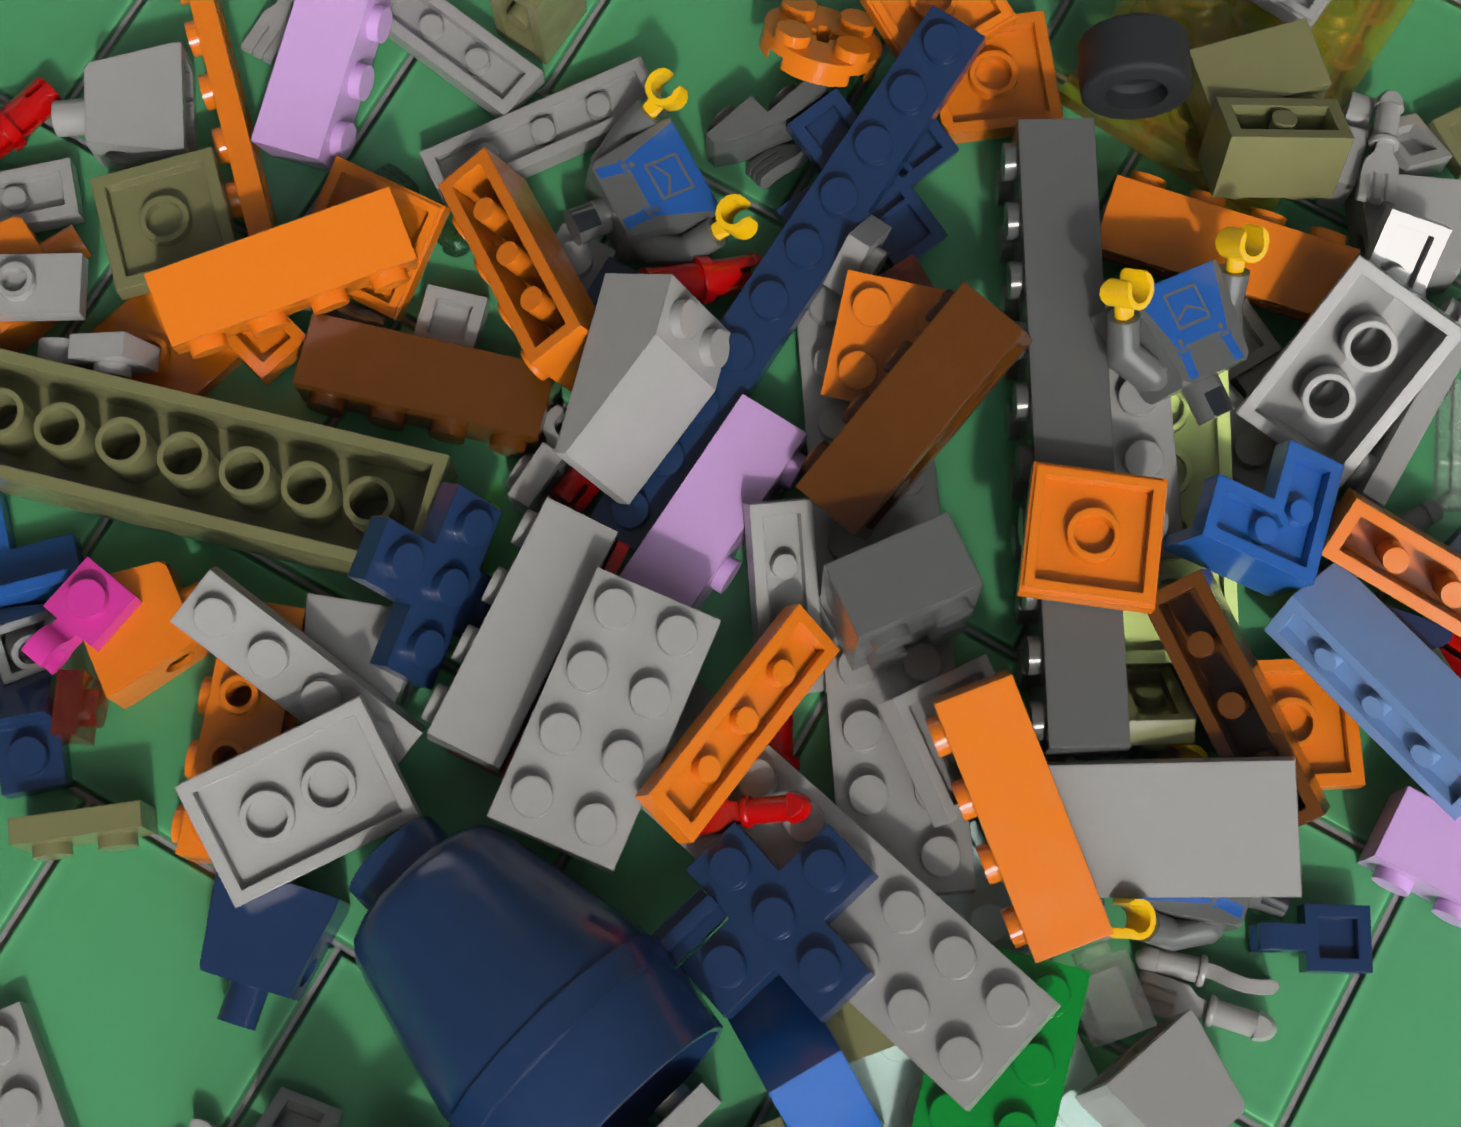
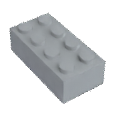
M597 567L487 814L489 821L613 874L642 807V804L634 796L661 763L721 620Z

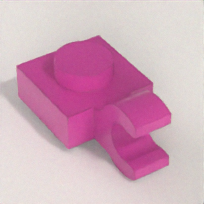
M87 556L43 605L57 619L32 635L21 651L40 667H44L51 674H55L67 662L83 640L99 651L140 606L142 601Z

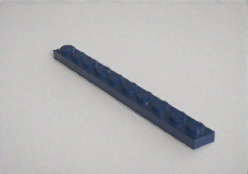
M932 5L720 321L731 333L729 337L730 349L727 362L721 367L715 392L630 504H618L605 493L589 518L617 531L616 541L620 540L629 545L630 550L636 552L742 394L747 397L751 396L823 288V283L848 234L873 213L984 47V35Z

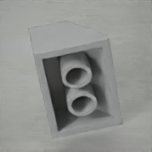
M1358 254L1236 409V413L1279 444L1292 440L1343 464L1344 469L1339 485L1341 488L1461 340V325L1405 283Z

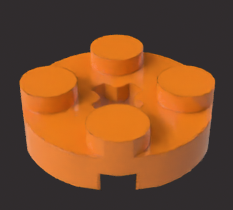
M782 0L779 7L771 9L766 14L759 39L760 50L767 58L770 48L783 58L780 66L781 70L800 80L827 87H847L850 76L862 74V84L870 81L876 73L882 53V43L873 32L875 25L866 12L858 9H845L841 12L819 6L814 0Z

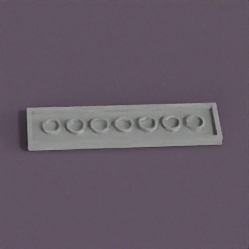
M695 681L661 762L714 697L697 681ZM767 745L728 796V799L733 802H739L743 795H750L754 798L786 795L788 791H797L806 795L811 800L813 806L811 814L805 820L796 824L786 821L755 824L752 828H745L742 823L738 825L749 834L781 869L827 824H830L877 873L879 878L830 924L876 974L849 1002L962 1108L970 1111L1061 1005L774 749ZM642 805L641 808L661 826V824ZM722 834L697 837L693 843H683L680 845L697 859Z

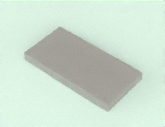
M1296 756L1046 761L1100 898L1302 897Z

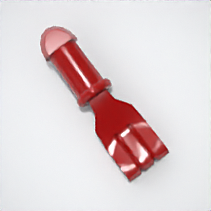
M788 791L786 795L754 798L750 795H743L739 802H733L727 798L698 837L723 834L734 822L737 824L742 823L745 828H752L755 824L786 821H789L791 824L800 823L811 814L812 802L806 795L797 791Z

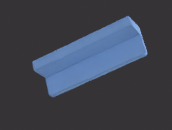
M1333 563L1316 576L1314 585L1301 588L1293 594L1266 626L1264 631L1455 821L1461 816V678L1353 573Z

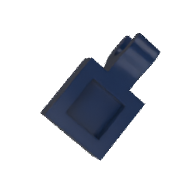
M1299 905L1297 906V924L1259 922L1257 925H1249V952L1298 953L1299 973L1362 975L1373 973L1370 906Z

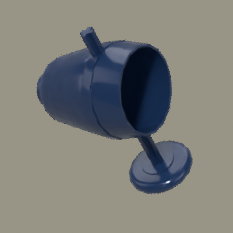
M430 816L417 818L388 837L369 855L351 880L350 892L367 909L354 938L356 963L441 1115L449 1122V1127H642L655 1113L654 1111L693 1073L719 1039L723 1026L686 972L679 966L693 950L728 918L720 909L718 903L701 888L652 934H649L640 924L502 830L480 824L448 836Z

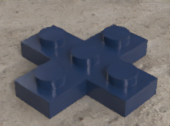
M835 88L788 123L786 131L820 174L858 115L839 90ZM937 119L934 120L872 213L873 216L892 227L881 248L889 253L886 263L896 276L944 241L948 236L913 189L915 185L953 158L960 150ZM813 183L775 211L774 215L783 227Z
M442 482L421 536L389 517L372 515L347 577L394 602L369 662L370 664L416 687L432 690L453 635L461 638L469 624L480 629L491 608L490 605L481 600L492 577L479 569L502 510L459 484Z
M734 822L686 868L689 874L718 903L720 909L729 918L680 966L723 1017L732 1019L779 974L820 1021L826 1023L876 975L830 924L879 876L830 824H827L786 865L779 869L749 834Z

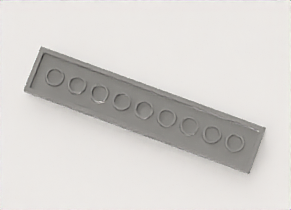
M917 275L886 277L918 284ZM825 285L796 327L804 431L807 433L806 456L823 441L831 444L846 424L842 421V416L852 403L851 401L821 395L842 298L841 295ZM935 459L867 540L854 537L813 502L819 602L825 564L940 515ZM820 604L821 629L840 649L824 671L834 804L937 896L974 893L976 891L970 820L965 821L962 816L951 823L934 828L878 707V704L954 669L952 639L932 645L929 638L905 648L907 655L891 666L872 671L869 664L852 671Z

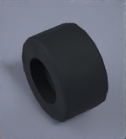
M1140 12L1117 15L1098 22L1088 29L1077 45L1079 90L1082 104L1095 114L1110 119L1122 120L1151 118L1169 112L1184 103L1193 89L1188 30L1173 18L1161 14Z

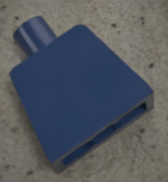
M216 871L200 958V970L230 980L217 1019L255 1031L269 992L299 1001L343 924L351 905L341 899L286 883L235 908Z

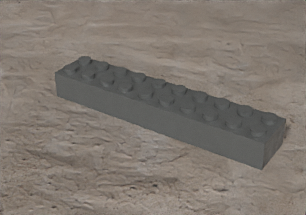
M1094 118L1018 119L1012 143L1002 144L1001 169L995 170L996 206H1004V226H999L997 232L998 263H1008L1007 284H1001L1000 311L1023 328L1033 340L1003 376L1004 380H1014L1012 402H1007L1005 409L1007 440H1017L1015 463H1009L1008 468L1010 501H1020L1018 524H1012L1011 555L1013 562H1020L1030 473L1034 461L1115 472L1107 345L1090 319L1105 309V304L1099 295L1104 278ZM1015 586V623L1026 624L1024 649H1018L1017 681L1019 687H1029L1027 714L1046 761H1064L1067 757H1072L1079 761L1118 760L1131 747L1123 610L1016 596L1017 586Z

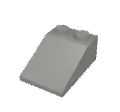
M605 273L554 451L556 455L618 504L631 503L715 392L721 367L725 365L729 356V337L731 333L672 274Z

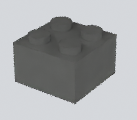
M946 512L825 564L820 604L852 671L869 664L872 671H877L902 660L907 655L905 648L929 638L932 645H937L963 633L967 629L965 622L969 621L973 614L983 582L949 513Z

